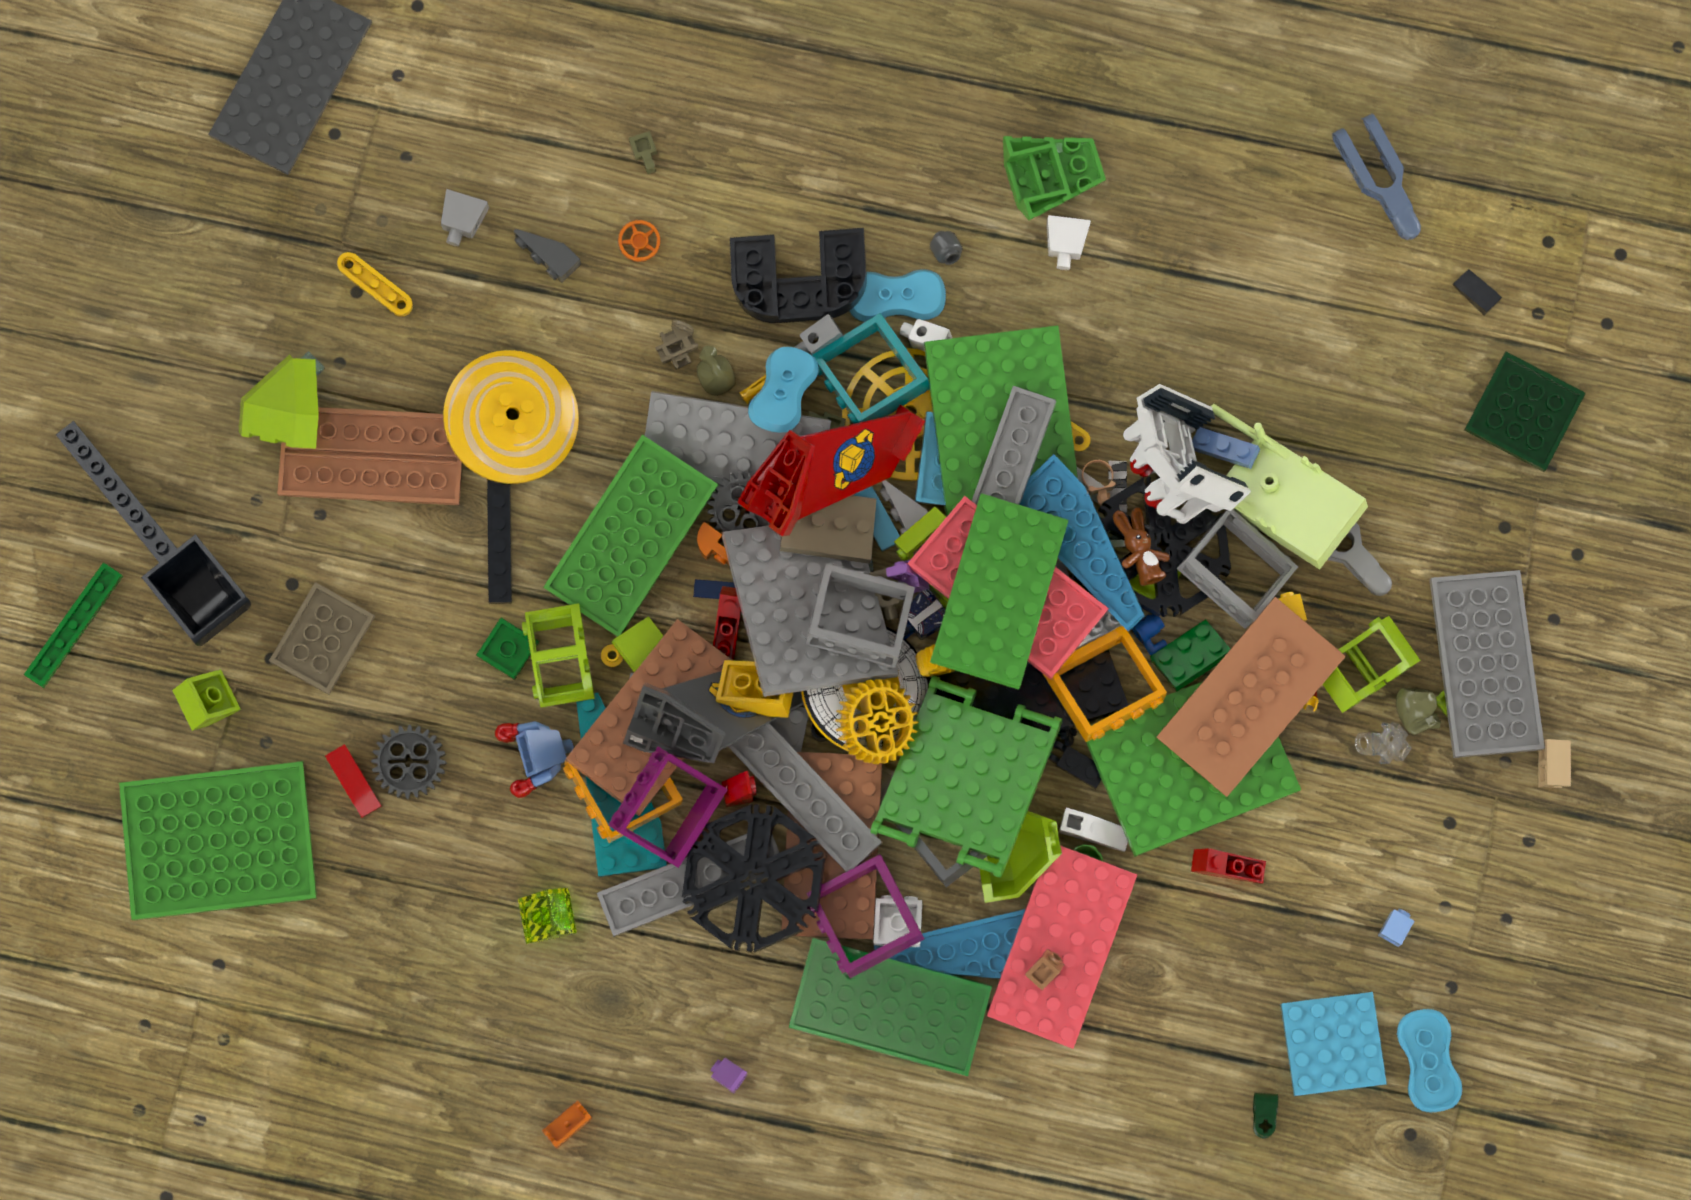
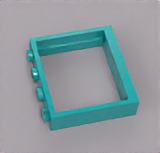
M881 313L812 355L818 363V376L822 375L824 377L826 388L830 393L834 391L837 395L835 399L842 410L846 408L849 412L847 416L853 424L886 417L896 411L899 405L904 406L930 389L928 378ZM878 331L914 381L861 413L826 363Z

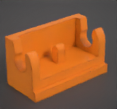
M576 1101L542 1131L555 1148H558L593 1118L582 1104Z

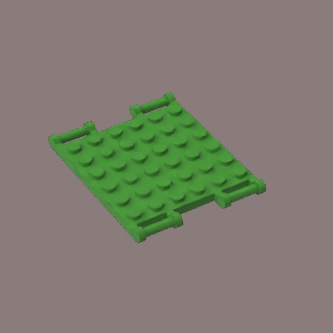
M933 675L915 720L919 723L913 725V729L917 733H911L910 735L914 741H907L910 749L903 750V755L899 759L876 819L871 826L870 833L894 838L907 843V846L913 848L916 846L921 833L962 847L957 857V863L972 865L992 872L994 876L1001 878L1060 730L1062 718L1056 716L1052 718L1028 710L1026 706L1018 704L1014 718L1011 720L972 707L977 692L975 689H965L941 681L940 677ZM939 689L963 697L965 701L960 703L936 695V691ZM1022 718L1050 726V732L1022 724ZM885 820L911 829L912 833L907 834L884 826L883 822ZM970 850L998 859L999 862L994 864L968 854Z

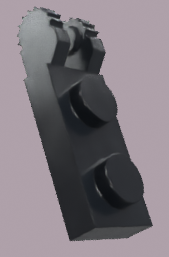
M1055 740L1053 747L1064 752V754L1059 759L1053 753H1050L1048 760L1055 763L1056 767L1096 789L1102 779L1094 760L1070 746L1067 747Z

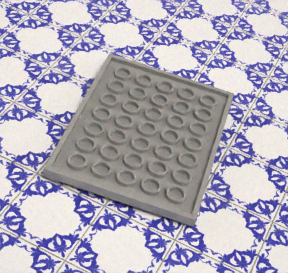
M769 526L723 532L722 539L763 697L898 676L897 666L893 668L806 645L825 565L836 564L842 568L853 571L859 570L869 575L871 572L868 563L780 551L781 535ZM829 581L818 628L891 647L878 597L875 596V593Z

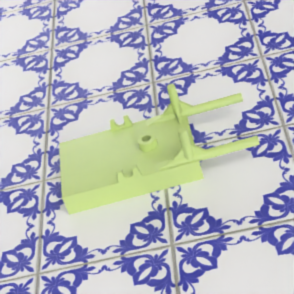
M1213 404L1211 407L1214 415L1254 439L1252 444L1258 445L1260 448L1251 469L1235 464L1226 475L1230 478L1234 477L1244 481L1251 491L1233 509L1240 513L1249 524L1255 526L1258 530L1320 570L1368 508L1366 498L1323 472L1318 464H1312L1307 457L1303 456L1301 458L1267 436L1261 423H1256L1253 429L1216 404Z

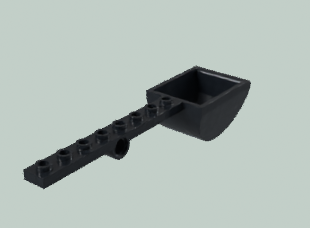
M74 421L56 434L159 562L141 578L196 646H203L250 609L251 601L195 534L177 548Z

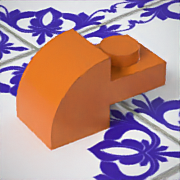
M704 522L697 535V543L701 555L708 560L713 553V558L723 566L726 563L729 565L725 547L720 544L723 540L722 534Z

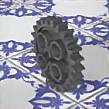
M740 471L738 478L731 473L730 481L723 477V486L719 484L717 487L718 492L715 491L712 495L715 499L708 501V504L713 506V508L708 509L707 513L714 514L709 521L717 522L714 529L718 530L721 528V534L725 531L749 528L744 524V520L747 518L755 520V527L770 525L763 517L747 510L739 526L735 525L741 511V505L737 503L739 498L733 495V490L736 488L745 489L748 481L752 478L751 471L747 477H744L743 472ZM728 508L732 509L736 516L734 518H727L723 511Z
M408 725L407 731H404L402 726H399L398 733L390 729L391 737L383 734L385 742H377L380 751L373 750V753L378 758L372 759L371 762L378 766L373 768L372 772L380 773L375 778L376 781L384 780L381 788L384 789L389 786L388 793L391 795L394 791H397L396 794L399 799L403 793H405L407 800L410 799L411 793H414L417 799L419 798L420 791L428 795L426 788L430 787L435 790L433 782L441 783L438 774H445V771L440 766L446 765L447 762L440 760V758L445 756L446 753L438 751L443 745L441 743L434 744L437 737L434 735L428 738L430 731L427 729L422 734L420 726L415 731H413L411 725ZM396 745L404 747V751L400 756L392 755V749ZM423 745L427 748L425 755H415V749L418 746ZM408 757H411L413 761L428 760L429 764L411 763L410 767H407L405 763L389 764V760L407 761ZM395 768L403 769V775L399 779L391 777V773ZM419 768L426 770V775L422 779L414 777L415 771Z

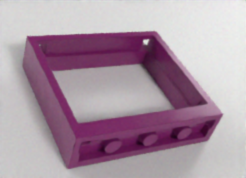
M658 746L650 755L643 771L638 774L631 790L625 795L621 806L613 814L609 826L679 868L728 789ZM669 761L707 785L664 851L626 827Z
M880 854L822 884L820 899L878 869L910 931L909 933L850 963L820 903L818 912L813 908H809L813 913H817L820 919L816 923L821 933L826 932L830 939L826 941L832 954L836 952L840 959L836 961L842 974L846 972L850 978L924 940L911 911ZM811 891L806 893L808 898L811 895Z

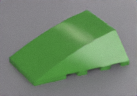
M1003 137L1005 171L1016 206L1028 220L1047 212L1106 180L1093 138L1053 139V137H1044V139L1032 137Z

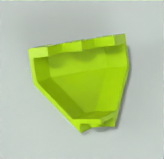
M289 354L241 398L239 433L241 436L248 438L259 436L261 441L286 443V446L293 448L316 449L319 416L316 359L292 358Z
M1027 811L1002 877H996L994 873L979 868L985 903L1019 898L1062 854L1057 821ZM989 856L983 859L994 864L999 862L998 859Z

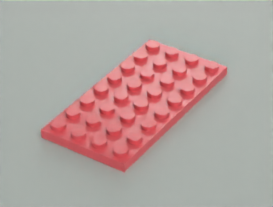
M966 496L962 498L907 563L916 574L948 599L977 507ZM1056 567L1028 658V662L1049 679L1054 677L1109 609Z
M1060 846L1062 854L1035 882L986 1016L1074 1049L1137 874ZM1049 949L1061 957L1064 966L1061 972L1041 990L1025 974L1042 957L1043 953Z

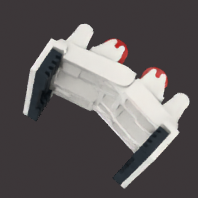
M1161 384L1137 397L1138 420L1124 431L1123 436L1127 441L1139 443L1130 458L1131 471L1142 477H1147L1156 472L1160 477L1145 489L1144 498L1147 505L1157 509L1159 515H1168L1177 519L1179 523L1186 524L1206 508L1214 512L1222 509L1231 511L1251 492L1244 481L1234 477L1230 478L1211 470L1196 460L1191 433L1195 431V428L1199 429V426L1203 427V424L1206 425L1207 421L1211 422V419H1215L1212 407ZM1167 442H1169L1170 451L1166 450L1168 447ZM1187 501L1181 510L1175 509Z

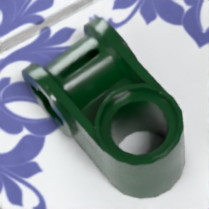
M1254 1093L1253 1130L1259 1138H1268L1275 1132L1278 1094ZM1263 1121L1271 1128L1266 1133H1263V1129L1259 1128Z

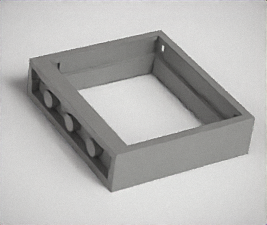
M1234 509L1231 511L1226 510L1177 567L1184 576L1244 629L1256 620L1298 568L1290 560V557L1284 555L1272 541L1266 539L1255 526L1249 524ZM1222 525L1226 526L1280 574L1253 609L1195 559Z
M826 564L806 645L895 668L901 650L915 587L909 586L904 582L890 581L881 576H871L859 570L845 569L836 564ZM829 581L904 600L893 647L818 628Z

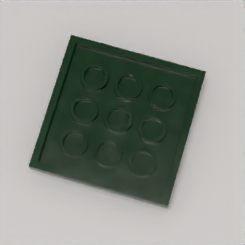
M1505 351L1464 431L1545 472L1586 393Z

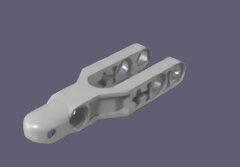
M1355 523L1347 534L1352 541V548L1346 552H1338L1335 549L1328 560L1343 563L1372 594L1383 596L1390 591L1392 580L1380 567L1377 560L1362 545L1360 527Z

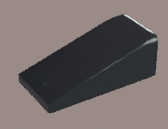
M1469 269L1452 284L1483 316L1502 299L1494 289Z

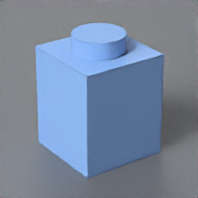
M1398 909V911L1392 910L1378 936L1399 947L1406 938L1414 920L1410 919L1411 915L1402 909Z

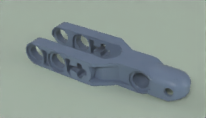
M1370 114L1362 118L1370 135V141H1373L1381 154L1380 159L1393 180V185L1388 188L1376 186L1345 129L1342 128L1332 133L1333 141L1361 192L1380 202L1401 238L1405 240L1415 239L1421 231V225L1414 213L1409 198L1402 188L1404 167L1375 115Z

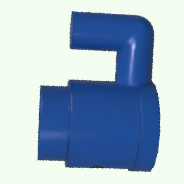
M1154 614L1145 616L1132 628L1134 635L1144 645L1150 655L1168 645L1164 639L1155 645L1151 641V638L1160 633V630L1165 627L1161 618Z

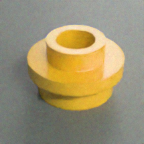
M613 644L607 645L601 652L602 662L608 667H617L624 659ZM615 652L617 656L615 659H609L608 654Z

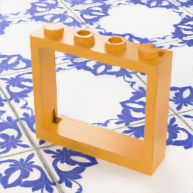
M1123 626L1075 650L1052 679L1044 675L1085 742L1091 739L1102 738L1105 732L1110 729H1119L1125 724V721L1130 718L1135 720L1145 713L1144 711L1149 708L1156 709L1158 705L1164 703L1163 700L1167 694L1131 635ZM1122 642L1153 693L1091 726L1060 678V675Z
M565 761L564 773L569 780L573 779L576 785L574 790L579 799L585 800L587 804L585 809L591 819L595 818L598 823L597 830L601 838H606L608 843H611L624 836L616 830L612 832L578 770ZM670 777L661 788L669 802L633 820L626 828L633 831L682 804L683 799Z

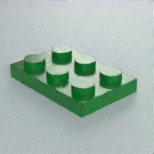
M1205 619L1151 655L1150 659L1177 692L1218 665L1231 648Z

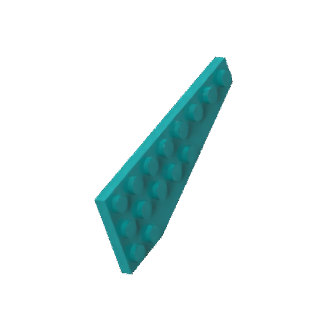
M594 693L595 699L576 702L581 739L606 709L599 693ZM586 776L587 788L609 825L613 814L622 803ZM650 801L639 816L635 814L630 822L654 810L652 802ZM659 817L633 830L634 833L665 851L662 823ZM595 818L591 819L598 877L656 870L667 865L666 860L625 836L608 843L606 838L602 839L597 830L599 825Z

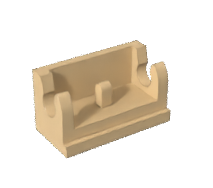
M1544 740L1545 749L1538 750V787L1562 788L1571 786V741Z

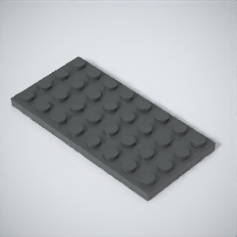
M282 0L211 128L209 136L289 175L368 32L372 21L331 0Z

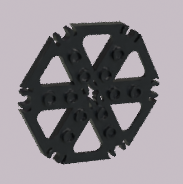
M1150 476L1145 479V482L1143 477L1102 503L1098 511L1104 514V518L1100 517L1106 532L1125 541L1124 534L1113 520V514L1120 510L1119 504L1135 493L1143 494L1144 498L1145 489L1152 483ZM1144 498L1147 525L1144 524V528L1151 538L1150 549L1168 553L1171 557L1167 562L1159 561V567L1165 572L1166 577L1154 584L1155 599H1149L1135 591L1134 593L1141 608L1158 617L1160 615L1165 617L1167 615V608L1172 610L1173 617H1176L1179 611L1181 616L1209 598L1203 591L1196 593L1190 598H1184L1180 594L1177 567L1193 549L1186 544L1207 532L1222 513L1214 516L1211 510L1206 508L1186 524L1177 522L1171 525V517L1159 515L1157 509L1147 505ZM1125 514L1132 527L1131 516ZM1222 525L1216 532L1219 558L1212 559L1200 552L1195 559L1225 584L1226 582L1221 580L1219 575L1227 577L1230 574L1231 563L1226 526ZM1160 539L1162 544L1164 546H1167L1163 551L1160 547H1157V545L1160 543ZM1131 552L1119 559L1121 565L1122 561L1132 554ZM1135 563L1129 568L1123 567L1129 581L1138 576Z
M750 804L706 824L705 828L710 833L702 830L703 840L700 842L695 841L694 843L698 849L691 847L687 855L682 898H685L683 900L684 904L691 902L694 904L693 909L687 911V913L695 915L690 918L733 950L734 945L735 950L739 952L740 946L743 943L747 944L748 953L752 951L756 953L803 932L804 930L800 929L797 924L799 923L803 927L808 928V925L804 922V917L806 915H810L813 918L816 917L815 913L809 910V908H813L817 912L819 910L825 858H822L824 856L823 852L814 854L813 849L820 844L818 841H812L817 838L774 807L772 814V807L770 805H767L766 812L761 814L759 804H755V806ZM743 820L749 823L744 856L720 838V832L724 828ZM782 824L799 837L800 843L769 857L772 831L775 825ZM701 858H708L729 874V876L700 889L695 886L697 865ZM805 868H810L813 871L811 895L806 900L798 898L777 882ZM752 872L755 875H759V877L756 878L755 884L751 881L747 882L748 879L751 878L750 874ZM738 899L734 930L732 933H725L709 920L708 915L711 910ZM763 900L788 919V926L785 929L768 937H761L759 935Z

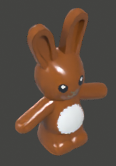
M1137 507L1132 511V527L1126 515L1120 510L1116 511L1113 514V520L1124 534L1126 548L1132 553L1122 561V566L1129 568L1134 563L1136 564L1141 586L1152 585L1164 579L1166 574L1159 567V561L1167 562L1170 556L1168 553L1150 549L1151 538L1144 528L1142 510Z

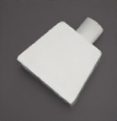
M1048 215L1046 224L1048 255L1058 257V269L1069 270L1071 259H1080L1091 220Z
M917 319L914 325L904 322L900 329V335L909 339L912 348L924 352V342L952 338L949 329L921 319Z

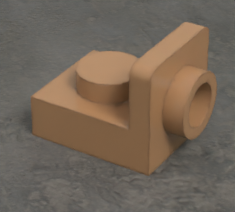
M1047 949L1025 975L1043 990L1061 972L1064 963L1057 953Z

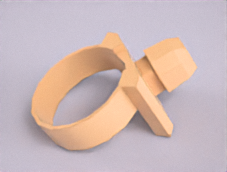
M1092 460L1084 466L1081 474L1082 482L1088 489L1089 495L1098 494L1096 499L1101 506L1103 502L1110 499V493L1107 492L1112 491L1116 483L1112 481L1113 470L1107 462ZM1092 463L1104 464L1111 472V482L1103 488L1089 487L1083 478L1084 469Z

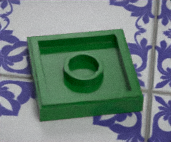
M500 618L476 656L515 680L531 656L528 635L524 636L521 629ZM535 639L537 647L540 642L537 639Z

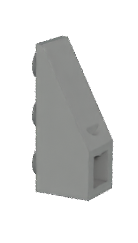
M886 480L882 481L880 493L885 502L889 500L892 509H890L891 515L895 522L899 520L902 529H900L902 535L928 512Z

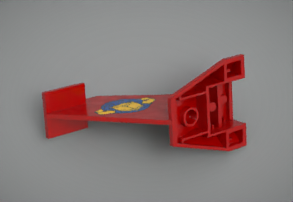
M899 405L895 415L804 436H799L794 431L789 430L748 481L737 503L747 511L767 520L770 523L769 527L779 535L790 536L797 520L890 478L899 460L905 461L907 455L911 452L918 434L922 431L925 420L904 406Z

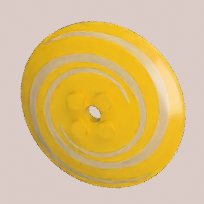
M504 350L483 355L470 362L458 373L450 385L445 398L443 424L452 450L467 468L491 481L505 484H520L542 478L563 462L576 439L579 412L572 388L565 377L553 365L530 353ZM509 409L516 410L519 415L518 419H508L506 411Z

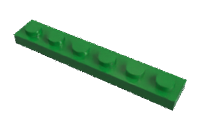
M104 562L26 670L24 676L45 688L123 578L122 574Z

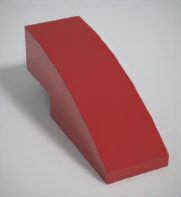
M345 744L325 755L361 818L382 807Z

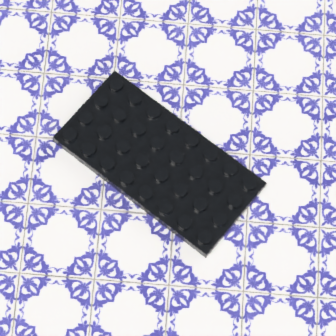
M1109 649L1060 675V678L1088 722L1110 716L1129 706ZM1028 661L1019 689L956 670L937 676L940 677L941 681L965 689H975L977 692L972 707L1013 720L1016 708L1020 704L1026 706L1028 710L1055 718V716L1062 718L1059 731L1075 727V724L1043 673ZM928 678V679H927L928 686H929V683H930L931 678ZM939 689L936 691V695L960 703L965 701L963 697ZM1022 718L1021 721L1022 724L1046 732H1050L1051 729L1050 726L1026 718Z

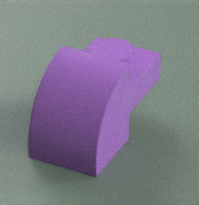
M910 560L896 562L894 566L886 568L887 577L915 587L914 593L930 589L929 583L916 574L907 564Z

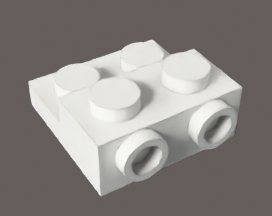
M890 895L876 898L874 946H884L910 932ZM906 896L904 900L921 931L922 900H918L914 896ZM920 942L911 947H920Z

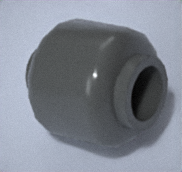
M939 231L930 242V249L939 263L951 265L960 259L963 247L954 232Z

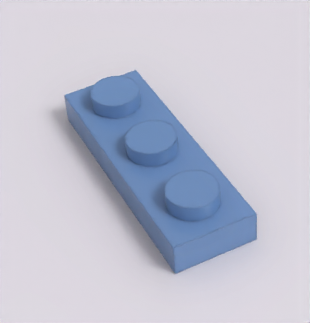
M1201 427L1197 429L1192 439L1194 451L1249 469L1252 468L1260 451L1258 445Z

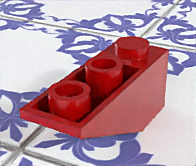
M722 586L713 646L734 661L742 612L736 589Z
M744 771L721 782L722 786L728 789L724 795L726 807L753 802V796L757 795L754 776L749 777L748 771Z
M1210 848L1194 849L1191 872L1263 884L1266 861Z

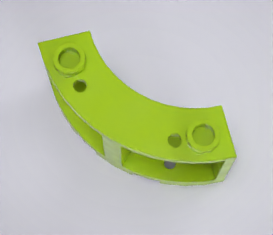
M936 507L932 508L894 541L899 549L896 551L897 555L903 561L911 560L914 556L913 552L929 539L945 520L946 516ZM929 584L930 590L946 610L949 599Z
M579 603L525 612L526 622H522L524 636L528 635L536 685L532 686L534 699H539L540 708L595 699ZM573 626L576 645L537 651L534 632ZM578 658L582 682L543 688L539 664Z
M1390 616L1382 620L1380 617L1376 618L1368 624L1370 627L1368 630L1338 649L1343 654L1347 653L1368 683L1367 686L1355 693L1338 667L1332 672L1322 685L1342 713L1386 685L1384 680L1389 683L1421 661ZM1379 629L1402 660V662L1380 677L1357 646V644Z

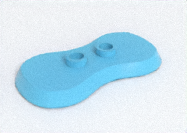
M927 269L915 270L896 277L885 276L876 272H867L865 292L856 306L850 310V313L853 317L863 322L868 321L879 313L884 318L893 315H904L914 319L929 320L935 318L943 311L946 301L945 286L937 273Z
M781 347L769 355L766 361V380L764 386L754 396L748 407L749 418L755 425L778 433L788 432L796 427L801 418V399L803 393L818 375L816 359L811 354L794 347Z
M1422 1009L1410 1012L1400 1020L1397 1029L1398 1041L1406 1053L1410 1064L1409 1097L1412 1103L1421 1111L1440 1112L1448 1110L1459 1102L1462 1095V1083L1451 1063L1449 1055L1451 1040L1450 1024L1447 1018L1436 1010Z

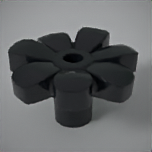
M1074 727L1058 732L1057 737L1061 736V739H1064L1065 746H1071L1074 743L1073 736L1077 735V730L1073 729Z

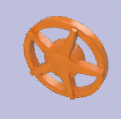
M631 221L619 233V248L622 254L632 261H647L654 257L659 250V232L654 225L647 221ZM635 225H645L651 228V230L647 233L637 231ZM629 227H632L633 234L631 238L622 241L624 232ZM653 232L657 238L655 249L648 244V237ZM623 245H631L635 249L634 256L628 254L624 250ZM648 249L652 251L651 254L645 257H637L640 250Z

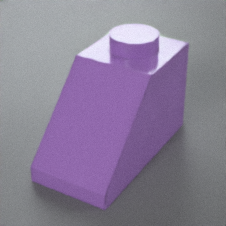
M726 1058L723 1061L718 1059L710 1070L713 1072L711 1078L733 1094L748 1075L746 1071Z

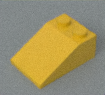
M724 660L716 696L717 703L769 717H789L793 692L763 697L755 662Z

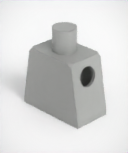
M447 189L441 219L442 229L449 231L446 242L453 246H459L462 236L473 238L488 212V202Z
M827 314L800 334L803 341L794 348L801 349L807 353L811 352L813 355L842 337L843 333L832 317ZM819 338L817 343L812 344L814 339Z

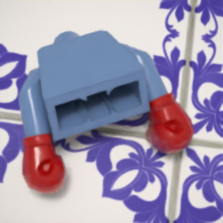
M537 721L524 724L502 723L495 730V737L500 742L511 743L517 740L528 778L516 780L510 785L512 795L517 798L526 797L533 790L537 789L538 786L551 781L561 770V764L566 759L565 753H570L573 750V743L570 739L561 740L558 730H551L548 726Z

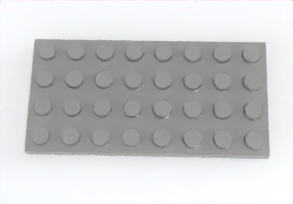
M656 391L651 392L645 436L722 486V478L725 477L730 481L731 473L738 478L740 471L743 472L744 477H747L751 471L753 476L787 434V432H771L755 425L749 418L748 406ZM801 415L799 423L792 431L799 436L830 430L831 420ZM736 488L733 490V495L740 497L743 490Z
M1520 570L1433 577L1429 579L1453 758L1545 749Z

